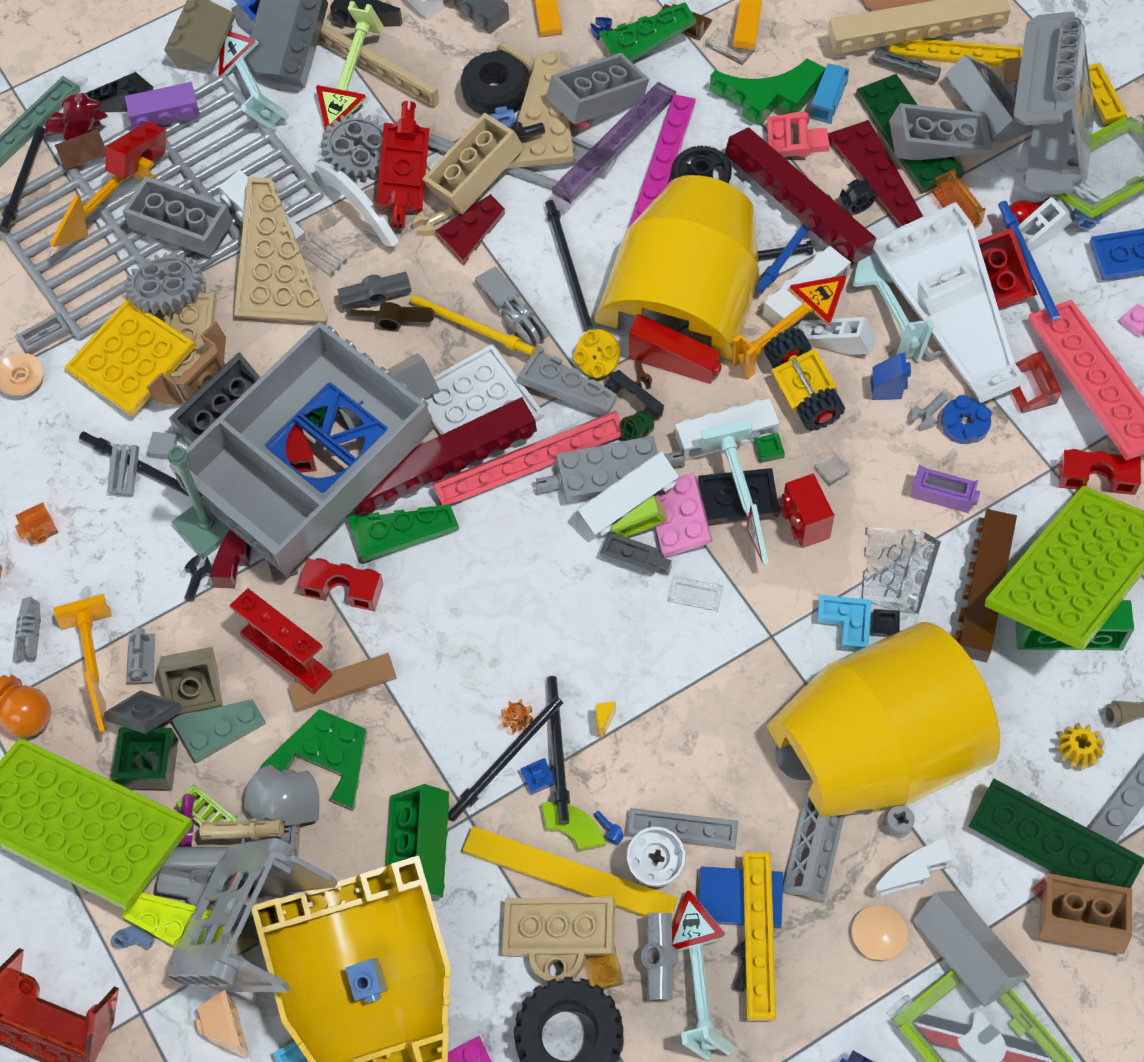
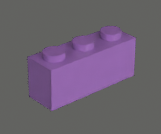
M192 82L125 96L128 116L133 130L147 121L161 126L200 117Z

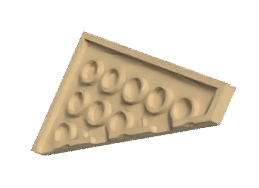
M248 177L234 316L236 318L313 323L320 321L321 323H327V315L273 180L271 178Z

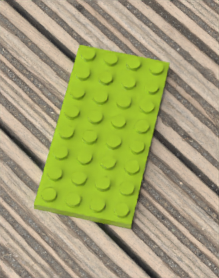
M1082 486L989 594L985 601V607L1083 651L1144 573V511L1091 488Z
M19 738L0 760V847L127 911L193 826L191 818L23 738Z

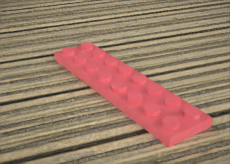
M1073 300L1055 305L1060 315V318L1056 321H1051L1046 309L1029 314V324L1124 459L1127 461L1143 455L1144 397Z

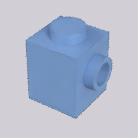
M379 958L369 959L345 968L355 1001L364 999L365 1004L381 999L380 993L388 991Z

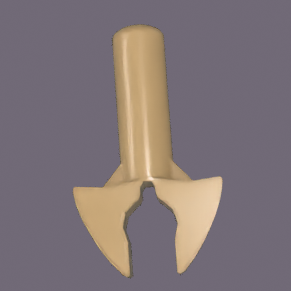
M448 207L428 217L421 211L412 222L413 229L420 225H425L417 229V235H435L434 225L453 216L455 212L452 207Z

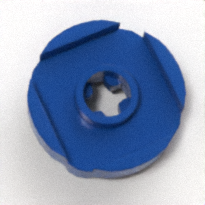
M959 395L956 399L951 400L943 409L941 415L943 431L950 440L956 443L968 444V442L974 441L977 443L983 440L989 432L992 412L983 403H979L977 399L966 395ZM961 417H968L973 423L967 422L963 424Z

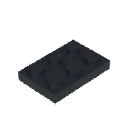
M773 469L743 471L752 503L757 506L759 519L779 517L780 511ZM732 472L698 476L697 481L708 524L748 520L742 508Z

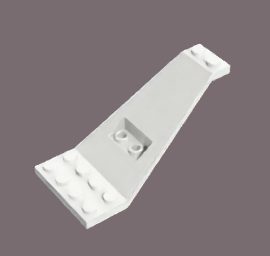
M957 202L877 237L873 247L874 254L921 321H931L934 326L931 335L969 386L979 403L991 400L1026 383L1023 374L1014 363L973 224Z

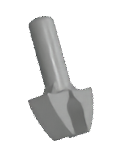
M940 393L925 409L915 405L910 425L916 419L925 417V420L919 425L918 431L933 428L937 420L932 418V415L948 400L947 396Z

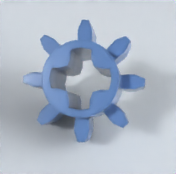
M507 106L498 107L495 109L496 113L490 114L491 117L508 128L516 122L513 109L507 110Z
M1084 200L1092 206L1096 205L1090 200ZM1076 208L1072 212V222H1078V227L1084 230L1094 228L1096 224H1100V218H1102V213L1094 218H1090Z

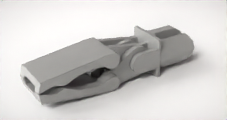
M496 266L475 277L479 289L500 317L504 315L507 324L514 331L515 336L519 335L524 343L531 346L532 343L535 345L539 343L540 337L542 340L548 338L547 332L534 317V311H531L527 305L522 304L519 300L518 291Z

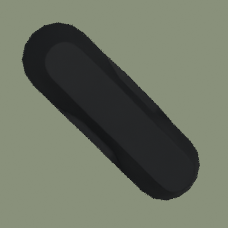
M620 370L609 374L608 377L610 379L604 385L606 388L616 394L621 388H625L631 394H636L637 398L645 404L646 408L643 411H647L653 420L657 416L662 417L664 405Z

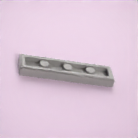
M630 808L627 837H634L641 830L650 827H663L675 833L682 841V844L732 850L736 848L738 821Z

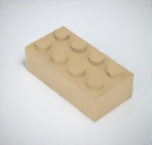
M484 113L422 179L434 196L463 214L521 153L524 146L515 131Z

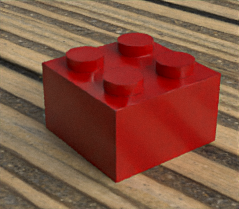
M812 473L786 482L780 510L785 520L788 519L791 524L790 530L794 540H798L801 547L805 548L830 539L835 515L815 474Z

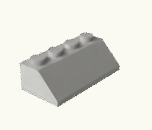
M964 55L946 73L950 80L949 85L962 96V103L967 108H971L973 112L985 113L990 140L1005 143L1032 131L1033 125L1024 126L1014 120L1015 100L988 64Z

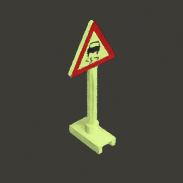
M350 1L348 11L357 23L355 27L356 33L338 87L316 86L325 131L327 125L333 127V120H337L340 123L341 115L347 118L367 98L365 94L347 90L365 35L368 32L381 34L383 30V24L369 4L366 5L365 10L358 9L355 2Z

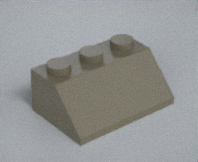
M187 0L164 51L177 68L214 66L236 17L235 13L209 0Z

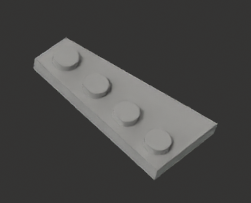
M539 345L536 347L535 354L529 358L518 376V383L602 416L610 413L617 399L616 393L593 379L587 380L576 368L570 369L562 364L560 358L555 355L551 357L544 353L545 349Z

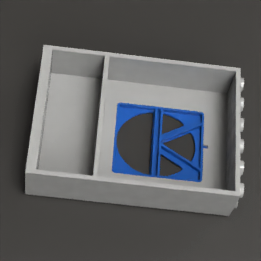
M319 321L186 448L188 453L186 463L205 508L287 576L434 427L431 421L432 416L427 408L428 403L423 397L413 395L405 383L395 381L387 369L377 367L369 355L359 353L351 341L348 339L344 341L330 325L326 327ZM328 407L322 429H319L305 417V415L316 409ZM338 407L353 411L364 424L330 436ZM295 424L348 465V467L340 473L323 478L308 477L290 465L286 455L287 439ZM365 437L363 449L357 458L339 445L356 438ZM170 464L169 467L180 486L187 492L177 467Z

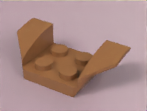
M217 321L200 335L208 350L188 370L184 371L176 381H173L161 372L146 387L157 403L183 405L225 365L226 336Z

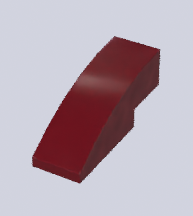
M231 529L221 543L213 563L210 577L215 588L235 589L238 567L249 566L252 547Z

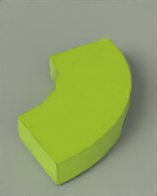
M554 802L542 803L547 831H558L568 835L575 842L579 852L606 846L600 828L587 813L568 804L569 824L560 825L557 805Z

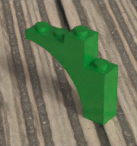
M806 58L792 70L768 78H739L714 70L710 75L709 90L715 95L731 101L734 105L742 107L743 117L750 122L762 126L767 117L776 108L784 114L800 112L816 93L826 68Z

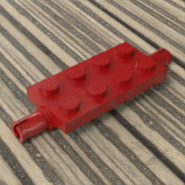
M403 101L401 103V119L394 124L384 123L376 208L392 210L390 226L396 229L397 221H399V230L405 229L406 212L420 213L423 211L425 182L422 178L426 175L430 128L420 127L416 124L414 120L416 103L410 101L409 109L408 101Z

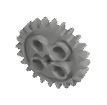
M350 113L349 119L341 115L340 123L337 120H333V127L327 125L326 132L322 134L321 155L324 157V162L332 164L334 166L333 170L337 169V172L342 171L349 178L354 176L355 182H357L359 177L367 181L368 175L375 179L376 172L379 173L384 124L379 126L378 118L371 121L370 115L364 119L361 113L358 114L357 118H354L353 114Z
M175 252L171 257L164 253L162 258H159L156 254L152 261L146 258V264L138 263L139 269H131L133 275H128V282H125L127 288L125 290L131 304H135L137 310L142 308L144 313L151 309L154 315L158 310L165 314L167 309H170L173 313L177 306L183 309V303H192L191 297L198 298L197 291H202L201 285L204 284L202 271L198 263L193 262L192 257L186 259L185 254L177 257Z

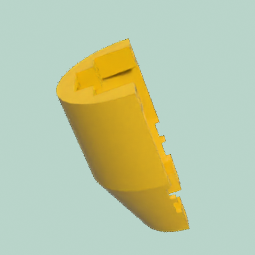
M687 175L675 178L669 182L625 232L595 316V323L618 329L623 312L636 316L637 314L643 315L644 309L688 320L690 331L711 336V348L720 352V358L732 361V340L737 335L742 334L755 294V287L759 281L755 209L749 198L734 186L707 176Z
M919 622L827 664L766 726L780 749L791 744L810 775L813 784L807 795L821 817L826 815L853 814L855 811L866 809L877 811L880 808L891 806L906 807L994 764L1000 750L998 718L992 698L982 676L962 646L948 632L930 622Z
M419 856L338 881L336 888L303 891L253 906L251 911L267 970L291 986L289 992H273L281 1022L308 1062H448V1008L450 1005L449 983L451 966ZM379 958L388 991L380 993L381 999L365 1004L364 999L355 1001L345 968L369 959Z

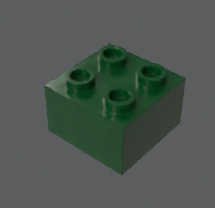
M119 727L112 773L114 782L128 789L172 790L179 741L172 728H154L148 733L143 734L126 727Z

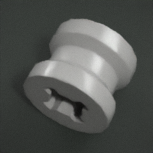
M905 806L893 807L885 821V829L888 834L895 838L908 836L915 822L913 812Z

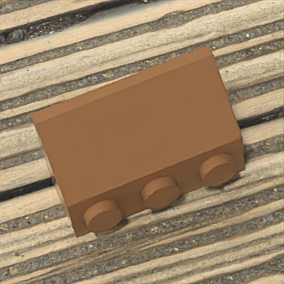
M1047 873L1039 918V939L1124 954L1132 937V889Z

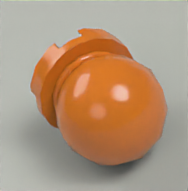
M10 674V677L2 675L0 677L1 727L8 734L20 738L35 736L44 730L51 716V706L46 695L37 688L27 685L22 686L21 679Z

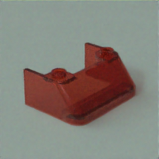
M18 948L0 966V1045L40 1062H95L114 1024L119 988L114 986L98 1004L93 1005L87 1011L85 1017L39 998L40 987L36 979L21 972L24 950Z

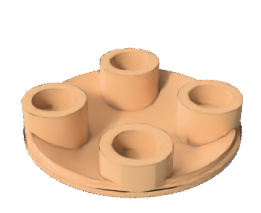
M873 905L863 909L854 919L852 938L856 947L863 953L865 958L869 960H889L899 955L905 948L908 940V929L905 920L897 911L888 906Z

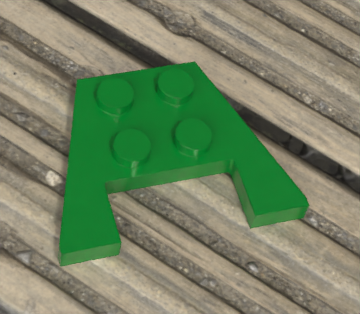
M319 709L261 764L260 769L272 765L281 772L282 770L289 769L294 758L298 757L340 775L342 778L331 797V801L354 811L367 730Z

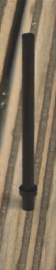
M548 200L545 203L548 211L546 216L552 224L583 329L587 332L593 329V325L560 222L561 214L556 209L554 201Z

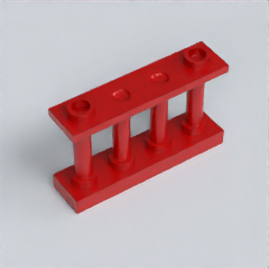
M249 588L229 605L233 611L249 622L240 631L241 637L313 694L332 677L331 671L313 658L323 648L322 644Z

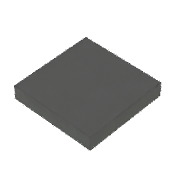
M140 690L104 712L105 721L146 734L180 713L181 704Z

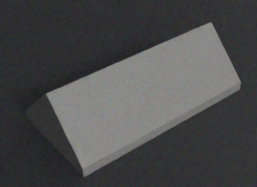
M418 353L387 369L395 381L405 383L410 392L415 396L420 395L427 399L440 392L425 360ZM338 407L349 429L364 425L356 413L347 408Z
M957 890L935 892L913 919L916 927L984 1008L1030 977L1028 971Z

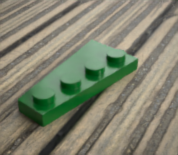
M686 2L658 11V14L654 16H643L638 18L636 22L627 25L623 23L617 25L616 29L610 31L603 30L599 34L611 55L622 52L633 62L695 25L697 21Z
M450 504L421 507L416 511L405 512L403 509L394 510V513L379 514V512L368 513L369 516L356 517V515L347 516L363 562L459 530Z

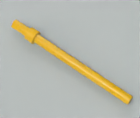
M413 295L410 302L418 307L432 308L435 314L505 344V347L512 351L518 350L530 356H533L536 352V347L522 342L521 338L512 334L508 336L417 295Z

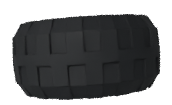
M492 51L481 53L465 65L461 75V89L465 103L480 115L486 113L490 116V114L496 113V108L507 106V110L513 109L515 112V110L522 106L529 84L525 66L518 58L506 52ZM492 83H500L499 85H489Z

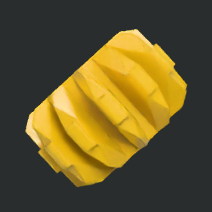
M1079 722L1074 725V728L1067 726L1064 729V734H1060L1058 737V741L1061 744L1058 745L1057 751L1064 753L1061 757L1062 761H1067L1068 759L1071 761V768L1075 767L1077 763H1079L1082 770L1086 769L1088 764L1095 766L1098 762L1097 758H1101L1104 754L1101 749L1104 746V740L1097 739L1100 732L1095 731L1092 733L1090 731V724L1085 729L1082 728Z

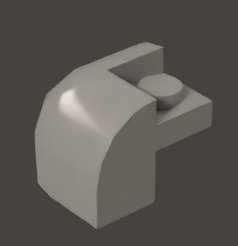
M269 765L257 771L248 782L245 792L244 809L255 818L268 821V819H281L284 821V826L297 825L319 819V792L317 784L308 770L296 772L285 769L280 772L272 765Z

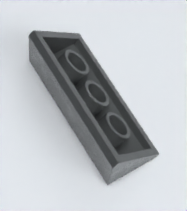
M240 352L169 417L175 434L189 446L260 378Z

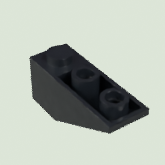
M134 72L88 91L85 94L91 99L100 101L99 110L104 113L128 112L125 96L150 91L154 87L137 72Z

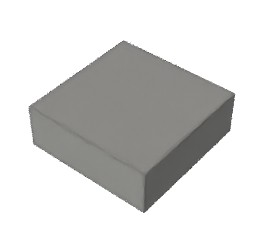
M152 432L147 450L148 457L168 459L167 455L170 448L177 445V435Z

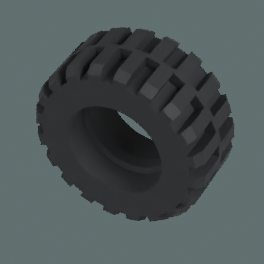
M564 977V981L556 982V978L547 981V986L542 988L539 985L533 989L534 994L531 997L527 996L522 1002V1009L517 1012L515 1018L516 1026L514 1027L515 1047L520 1062L620 1061V1054L623 1051L624 1044L622 1017L619 1009L615 1007V1001L610 995L606 996L604 989L596 984L593 987L589 985V980L583 978L580 979V982L573 981V977ZM564 1011H576L586 1015L591 1019L596 1029V1041L592 1050L584 1057L573 1061L554 1058L547 1052L542 1042V1032L546 1022L554 1015Z

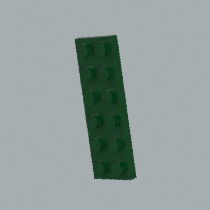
M897 74L856 90L857 98L893 152L894 146L889 120L900 103L918 105ZM954 157L925 160L898 158L921 194L963 177L964 172Z
M993 778L968 825L973 830L1060 876L1131 888L1144 864V857Z

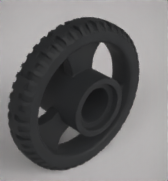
M703 145L690 147V149L683 150L675 158L672 165V179L686 174L713 178V168L722 166L724 173L720 180L729 184L732 174L731 163L723 152L714 147L711 148V146ZM693 158L690 164L685 162L688 159Z

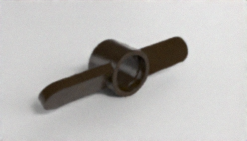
M385 302L380 305L379 311L347 310V315L378 316V327L386 331H397L400 329L401 322H431L435 317V312L429 307H401L393 302Z

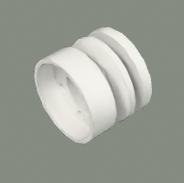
M650 827L641 830L633 837L628 846L627 861L631 873L640 883L648 887L661 888L671 885L680 877L685 865V850L682 841L672 831L663 827ZM656 851L661 852V857L664 858V862H658L657 866H654L649 856L650 854L655 855Z

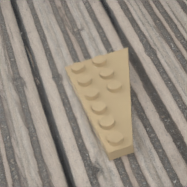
M560 51L537 54L517 121L521 122L523 127L542 122L545 127V134L531 138H519L524 149L506 169L574 162L569 119L546 97L551 76L563 72Z

